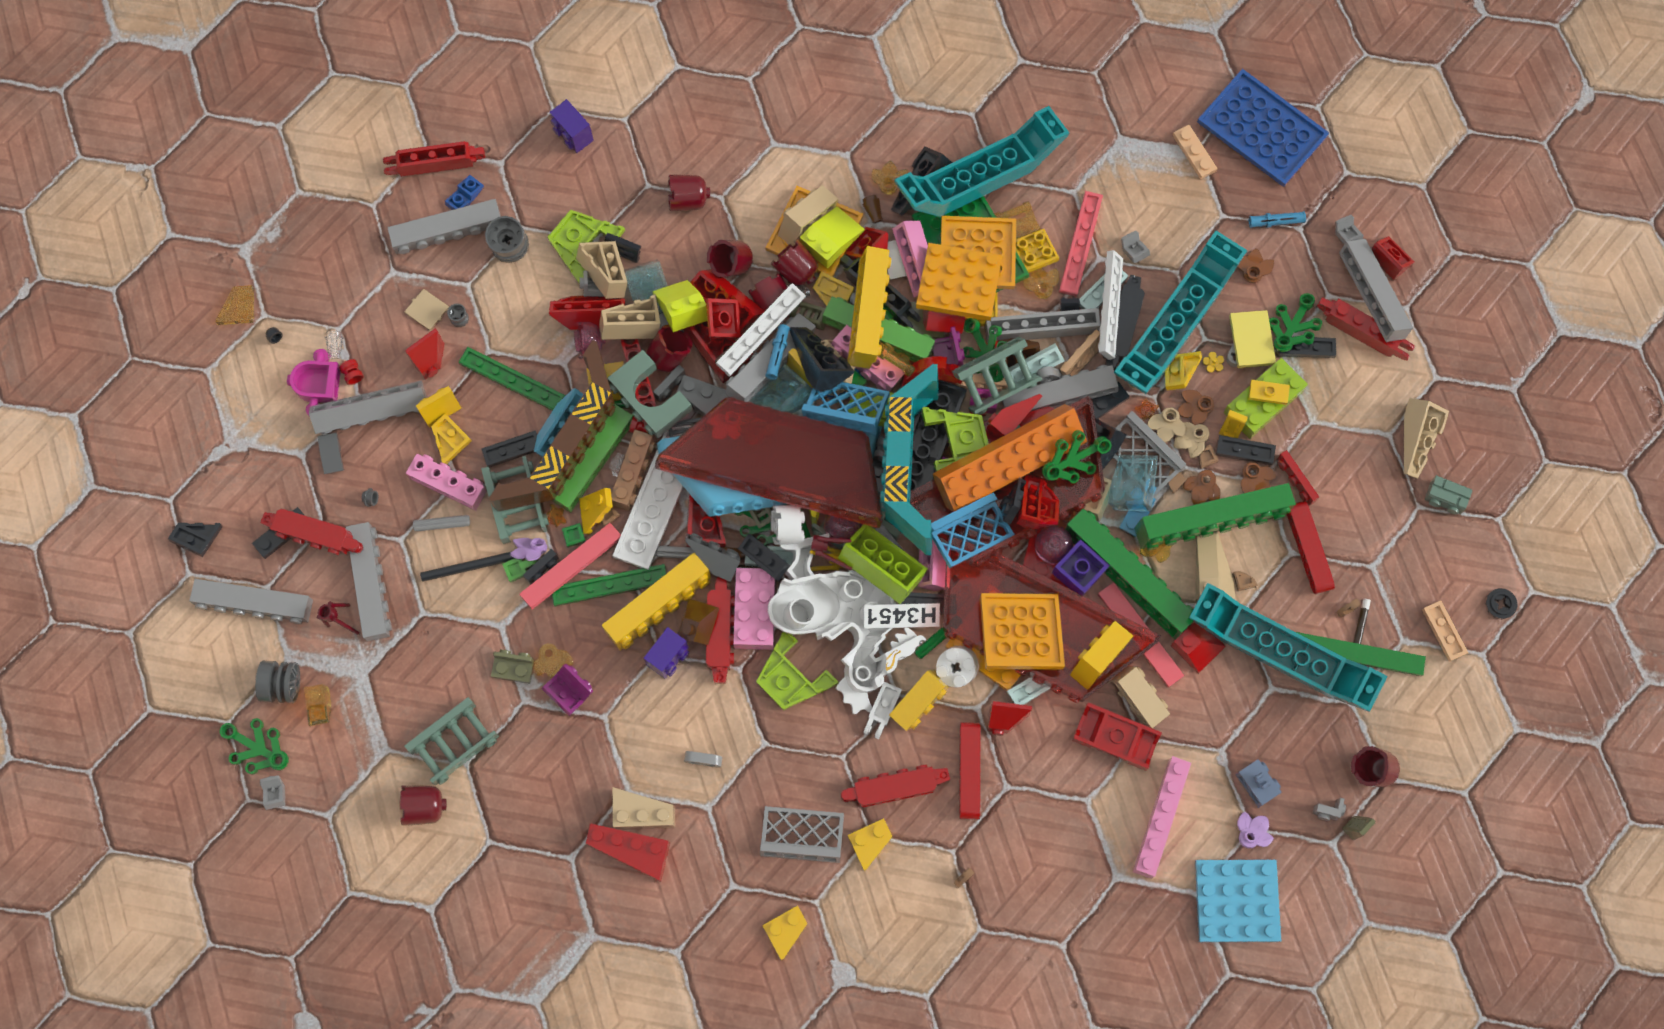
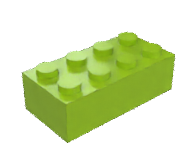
M1282 358L1257 380L1290 385L1287 405L1248 400L1249 386L1228 404L1223 412L1227 416L1229 411L1232 410L1248 417L1242 432L1249 439L1296 399L1308 385Z
M864 523L850 538L852 540L851 543L844 545L838 559L851 566L854 571L899 604L920 583L928 569L867 523Z

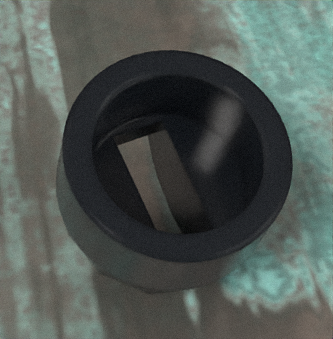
M271 327L266 330V338L271 344H275L282 339L283 334L279 329Z

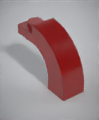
M943 356L923 358L913 363L906 370L900 389L932 364H938V380L962 384V380L955 378L952 372L960 366L946 363L947 357Z

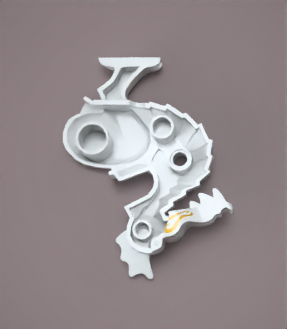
M828 533V534L819 535V536L829 537V533ZM813 537L806 538L804 542L799 544H781L780 548L782 550L793 553V559L790 567L785 572L790 580L784 578L780 582L778 592L768 603V615L771 623L781 631L792 635L815 633L817 640L826 637L832 641L845 630H849L854 637V644L851 651L841 659L845 665V677L838 683L836 690L842 692L843 703L851 705L854 715L860 710L871 712L872 706L868 698V692L882 686L884 676L895 670L897 661L913 654L915 648L919 644L926 642V639L922 635L917 636L911 629L905 627L906 635L897 633L894 636L898 642H890L892 650L875 658L874 655L879 649L878 645L886 638L885 634L893 628L864 629V605L896 604L894 599L853 570H848L847 572L835 571L829 574H813L810 569V563L814 555L810 554Z

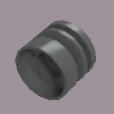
M509 216L497 217L486 228V242L494 256L500 261L507 263L517 262L527 253L529 248L528 236L520 222L515 218Z
M261 661L257 669L255 681L257 700L259 702L273 703L277 698L280 703H295L300 689V668L298 663L282 662L279 666L276 661Z

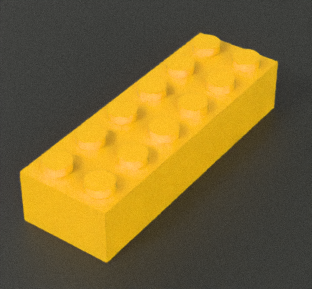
M867 246L859 260L848 353V363L850 366L870 369L871 365L876 363L877 356L881 354L882 345H879V338H882L884 328L881 327V321H884L886 310L883 309V303L887 301L888 293L885 292V286H888L889 283L887 269L891 265V257H889V250Z
M695 552L603 623L602 627L605 633L620 651L623 648L625 650L634 643V639L638 636L643 637L648 633V628L653 624L658 625L664 620V616L667 613L676 611L682 601H688V599L695 595L694 592L696 590L705 588L711 579L709 569Z

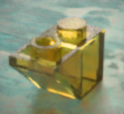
M324 684L304 687L309 726L329 723L331 714L329 688Z

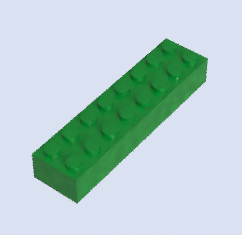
M1286 483L1145 516L1140 519L1134 529L1140 549L1147 548V550H1153L1158 548V545L1165 544L1166 546H1171L1179 540L1188 542L1202 535V538L1213 535V532L1217 531L1226 533L1234 527L1243 529L1250 526L1249 524L1251 523L1260 525L1266 523L1268 519L1281 520L1286 517V514L1291 512L1296 503L1290 485Z
M1083 508L1067 524L1063 534L1074 545L1082 540L1110 566L1105 574L1165 632L1176 640L1194 622L1189 618L1193 608L1189 605L1186 606L1176 592H1171L1167 588L1164 580L1156 578L1148 565H1143L1138 561L1139 558L1133 551H1128L1119 538H1114L1110 534L1107 526L1104 524L1100 525L1095 520V515Z

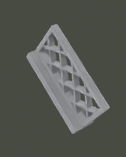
M1131 411L1116 429L1121 431V428L1126 423L1132 428V436L1125 437V439H1132V449H1121L1120 446L1118 450L1119 457L1115 454L1113 458L1145 490L1148 489V479H1159V486L1152 496L1154 497L1186 467V463L1146 423ZM1134 439H1143L1146 442V449H1134ZM1121 452H1132V462H1123L1121 460ZM1134 452H1146V462H1134ZM1148 452H1156L1159 455V462H1148ZM1134 465H1146L1145 476H1137L1134 473ZM1148 465H1159V476H1148ZM1161 465L1173 467L1175 471L1170 476H1161Z
M765 806L760 856L840 863L844 813ZM769 812L777 813L781 817L774 825L768 820ZM792 814L797 815L801 819L794 826L787 820ZM811 816H817L821 821L814 828L806 821ZM830 818H840L839 825L833 830L826 823ZM784 821L790 829L781 835L775 827ZM802 823L810 830L803 837L795 830ZM824 825L830 833L821 839L815 831ZM774 830L779 838L774 842L766 841V835ZM792 831L799 838L794 844L788 843L785 840V837ZM813 833L819 842L815 845H808L804 839ZM833 835L838 841L837 848L828 847L824 841Z

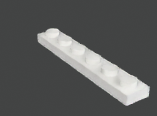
M1114 250L1107 251V259L1105 260L1106 271L1104 276V292L1102 294L1103 307L1101 310L1100 343L1098 344L1099 353L1108 360L1115 359L1123 266V258Z
M792 283L716 362V365L730 377L797 307L806 295Z

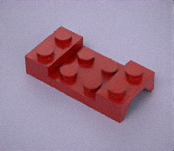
M1088 702L1072 741L1088 748H1095L1128 762L1127 764L1147 771L1162 732Z

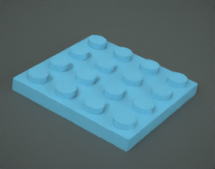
M1277 860L1195 861L1199 942H1281Z

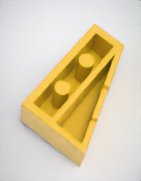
M1116 621L1111 626L1106 625L1100 632L1102 636L1100 638L1095 637L1089 644L1091 648L1088 651L1086 649L1082 651L1078 656L1080 661L1070 674L1072 678L1087 690L1133 637L1131 633Z
M935 669L928 670L889 716L906 731L911 728L914 730L921 723L919 719L924 714L927 715L934 708L933 704L943 698L950 686L946 685L939 678Z

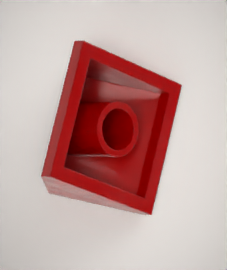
M1389 236L1377 241L1371 248L1380 267L1393 280L1414 263Z
M706 299L709 338L712 340L740 338L738 300Z

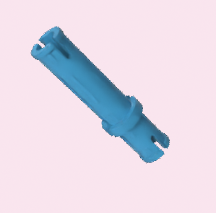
M1305 211L1272 215L1265 213V215L1249 216L1248 223L1250 228L1262 226L1271 228L1274 225L1305 223L1306 213ZM1282 218H1293V219L1280 220V219H1282ZM1271 219H1274V221H1264V222H1261V220H1271Z
M784 324L778 326L776 338L772 342L773 350L765 375L771 380H776L778 377L783 352L788 344L787 337L790 327Z

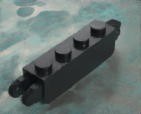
M844 255L840 258V264L845 268L843 270L846 273V278L856 286L859 260L861 258L852 260L847 255ZM888 283V286H885V292L888 293L887 301L883 303V307L894 316V321L898 324L901 323L905 327L913 328L912 323L907 317L910 316L916 322H919L921 320L920 315L912 308L910 301Z
M1130 275L1127 283L1124 284L1123 289L1120 291L1115 359L1108 360L1103 356L1106 359L1105 365H1112L1114 371L1117 363H1121L1129 353L1145 293L1143 289H1140L1141 277Z

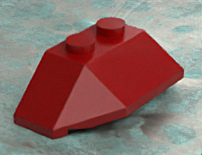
M569 296L558 301H550L549 316L569 330H600L601 311L621 304L625 306V298L606 299L605 297Z
M1026 474L1024 476L1026 484L1022 488L1024 494L1021 508L1016 516V524L1033 529L1057 525L1059 499L1047 486L1044 479Z

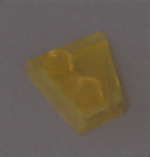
M252 285L233 286L216 318L217 325L254 323V287Z

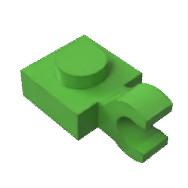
M515 558L503 563L509 581L513 582L523 578V574L527 572V569H530L538 560L523 561L522 559Z

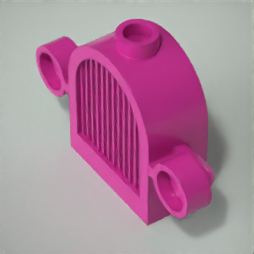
M317 349L314 352L313 359L315 361L309 360L299 363L293 368L291 374L287 376V385L292 387L299 398L310 402L306 406V413L308 415L310 406L335 401L338 398L341 376L340 365L337 362H329L330 356L324 349Z

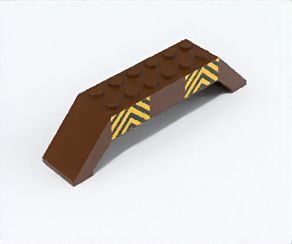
M592 340L583 354L585 364L590 371L591 384L531 476L505 485L498 483L488 498L494 509L498 512L551 501L556 496H560L564 490L565 482L573 477L575 467L584 460V453L593 446L595 436L604 429L606 419L615 412L614 398L596 341Z

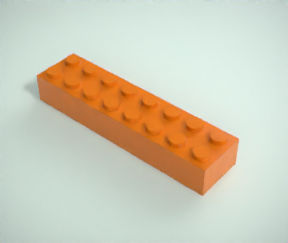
M1064 404L933 473L932 475L946 508L955 512L1051 462L1057 450L1055 443L1058 439H1064L1068 442L1069 447L1063 455L1068 453L1074 441L1072 439L1073 432L1081 430L1084 433L1075 408ZM1086 436L1085 440L1081 443V445L1087 443Z

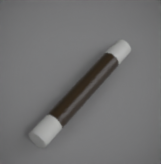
M1363 599L1353 643L1361 644L1371 602L1369 599Z

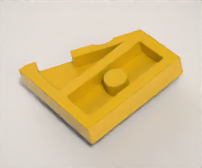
M822 271L813 286L814 291L826 306L832 296L843 298L848 303L851 294L855 290L853 286Z
M1201 351L1176 355L1165 371V387L1167 391L1187 387L1202 359Z
M446 413L431 426L441 455V461L446 465L472 441Z
M603 488L579 498L583 534H591L593 532L591 528L594 524L600 523L604 515L613 507L610 488Z
M884 818L848 835L864 871L868 869L892 838Z
M796 906L762 926L780 959L783 960L808 923L799 907Z

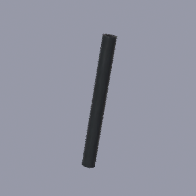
M511 552L420 572L422 582L502 564L515 558L510 555Z

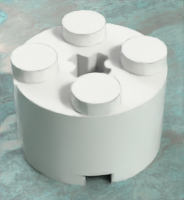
M773 506L774 510L771 511V531L776 533V537H772L774 544H799L804 542V531L801 530V523H804L805 516L804 512L800 510V506Z
M954 646L947 649L940 655L936 665V673L939 678L951 687H962L976 677L979 670V663L975 653L965 646ZM960 663L959 667L961 669L956 670V666L954 664Z

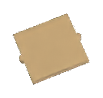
M423 289L415 299H412L413 302L405 310V314L431 331L437 322L442 320V316L447 312L449 306Z

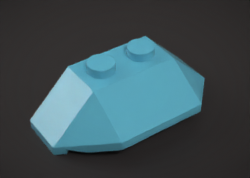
M576 388L572 389L557 403L539 431L534 452L541 457L544 456L584 395Z

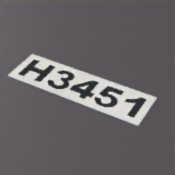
M940 603L864 605V629L939 627Z

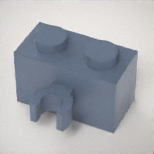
M1259 759L1236 774V777L1258 808L1282 793L1278 781L1275 778H1271L1268 773V767L1264 762H1260Z

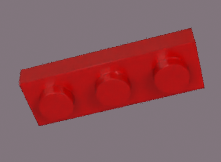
M1287 450L1282 452L1277 458L1278 466L1287 473L1291 485L1296 486L1300 492V498L1306 501L1309 506L1318 500L1319 495Z

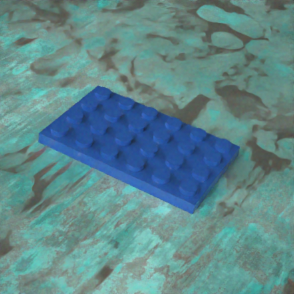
M1244 69L1235 76L1197 120V123L1283 187L1329 135L1328 131Z

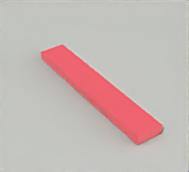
M1089 191L1084 193L1059 293L1075 297L1078 295L1103 197L1101 194Z
M611 523L607 524L519 594L520 597L533 610L619 541L621 534Z
M1114 582L1097 594L1119 624L1133 635L1131 640L1168 688L1185 676Z

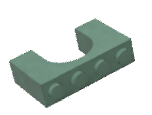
M642 350L610 375L608 381L611 391L614 394L618 393L620 395L622 404L626 408L630 407L634 411L632 415L638 422L642 421L646 425L644 428L650 436L654 434L658 439L693 411L691 403L680 391L656 407H648L637 401L635 398L637 386L657 370L653 360Z

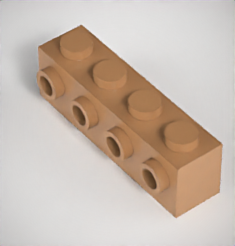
M634 430L611 493L612 506L630 511L632 505L634 506L637 499V490L641 488L643 483L642 476L644 470L648 469L650 454L654 452L656 447L653 435L650 436L647 433Z

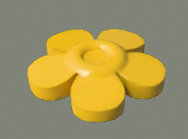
M1210 352L1208 357L1203 359V364L1207 366L1206 370L1210 373L1214 372V369L1217 372L1222 371L1224 357L1221 355L1217 357L1215 352Z

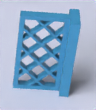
M845 382L840 383L832 390H825L823 392L812 389L807 404H803L801 409L804 421L877 436L878 425L889 399L890 391ZM841 388L846 389L848 391L847 393L842 394L840 396H838L836 393V391ZM863 392L866 396L856 400L854 394ZM833 393L836 398L826 402L824 396ZM851 396L854 402L844 406L842 400ZM875 396H883V399L877 403H874L872 400ZM820 398L824 403L820 406L812 405L814 401ZM869 400L872 405L862 409L860 404ZM837 402L841 405V408L837 410L830 409L829 407ZM855 406L860 410L854 414L847 411ZM874 409L877 412L875 418L866 416V413Z
M994 492L931 523L932 539L949 568L1014 536L1009 524L1003 521L1002 513L995 502L997 497ZM993 509L996 514L995 520L986 517L987 510ZM975 517L981 520L979 528L970 525L971 518ZM984 521L994 524L992 532L983 530ZM955 526L965 527L963 536L954 533ZM997 526L1003 527L1007 535L1000 536L995 534ZM969 529L978 532L976 540L967 537ZM941 533L949 535L948 544L941 542L938 535ZM981 533L991 537L989 544L979 542ZM953 537L962 540L960 548L951 545ZM965 542L975 544L973 552L964 550ZM949 550L959 552L957 560L952 562L948 555Z

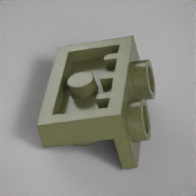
M500 649L499 652L494 651L493 656L495 658L491 672L492 678L530 684L535 662L530 657V654L520 652L518 655L511 654V651Z

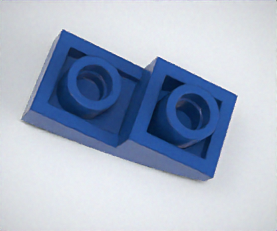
M469 175L457 185V191L445 200V205L451 210L469 206L481 192L484 185Z

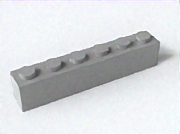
M496 199L387 228L395 253L406 254L410 250L425 249L429 245H440L448 240L462 239L467 235H478L482 231H486L489 223L497 217H501Z
M1366 239L1346 241L1339 254L1385 341L1405 339L1413 329V326L1374 256L1371 247Z
M1099 308L992 317L991 321L986 320L985 322L986 341L988 343L989 328L992 325L1000 326L1002 329L1001 335L996 340L1016 337L1031 340L1092 334L1095 330H1100Z
M800 313L794 318L790 317L785 324L789 327H807L813 333L816 328L813 323ZM790 331L787 337V348L784 349L779 370L787 363L788 351L793 348L796 349ZM773 339L771 341L767 340L762 346V350L759 353H754L750 362L747 365H742L738 374L735 377L732 376L726 383L725 394L741 407H744L770 380L765 375L773 350Z
M1101 365L1096 370H1082L1077 375H1064L1055 381L1045 380L1040 385L1029 389L1025 388L1002 401L1004 408L1041 394V399L1031 411L1048 406L1055 409L1064 404L1070 405L1118 392V383L1113 366Z
M421 380L310 406L309 416L315 434H327L335 429L344 430L356 424L365 425L373 420L383 421L390 416L400 417L407 412H419L416 405L422 399L427 398Z
M369 522L346 526V530L352 533L353 539L362 543L364 547L360 553L350 552L363 638L366 641L390 637L389 631L392 630L390 619H387L386 612H389L387 600L384 601L383 594L386 593V587L384 582H381L380 575H383V568L378 563L380 550L378 545L376 546L375 539H377L376 528L372 527Z
M200 579L194 580L189 600L195 605V608L207 610V607L221 613H226V610L233 611V614L241 616L249 613L252 614V617L261 619L264 616H269L275 621L289 619L291 623L295 624L309 621L313 599L307 595Z

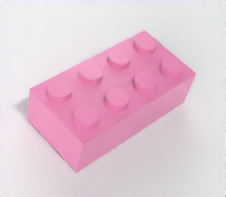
M762 568L736 569L735 649L774 650V625L769 619L768 603L775 595L776 579Z

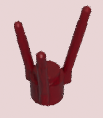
M813 536L811 550L816 551V556H821L843 568L852 570L851 566L823 553V551L828 550L829 543L846 544L851 543V539Z
M329 601L328 604H324L318 609L317 619L321 620L327 628L330 627L328 622H336L347 630L359 635V631L337 618L338 613L335 607H350L349 603H333Z

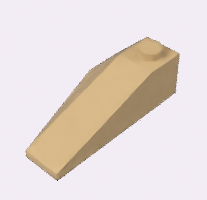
M1409 398L1404 415V474L1418 479L1428 460L1427 453L1430 449H1434L1436 445L1434 442L1436 436L1442 434L1449 411L1430 401Z
M1213 532V535L1202 538V535L1196 536V602L1207 583L1225 591L1226 594L1235 599V582L1218 532Z

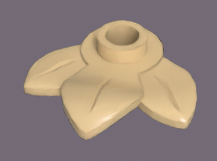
M1166 408L1161 414L1153 415L1147 424L1152 430H1157V435L1165 443L1170 441L1174 434L1183 437L1186 429L1185 424L1180 420L1179 412L1174 408ZM1167 416H1172L1173 419L1169 420Z
M1184 422L1186 428L1184 436H1177L1175 438L1174 448L1188 449L1190 457L1195 458L1204 451V442L1208 440L1210 433L1205 425H1194L1190 422ZM1198 431H1203L1201 436L1196 435Z

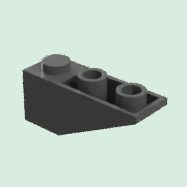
M686 533L685 541L710 572L731 582L740 563L738 553L732 549L725 550L716 542L704 541L697 534L692 533L690 535Z

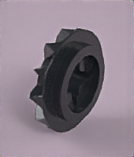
M1503 588L1491 591L1485 603L1488 612L1493 617L1501 618V620L1514 615L1518 607L1515 595ZM1503 598H1505V599L1503 600V601H1504L1503 604H1504L1506 607H1502L1501 609L1498 610L1499 604L1497 603V601L1499 602L1500 600H1502Z

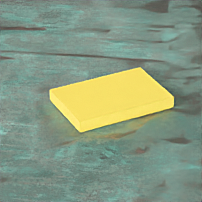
M1268 311L1230 313L1229 318L1237 367L1245 368L1275 364L1276 358Z

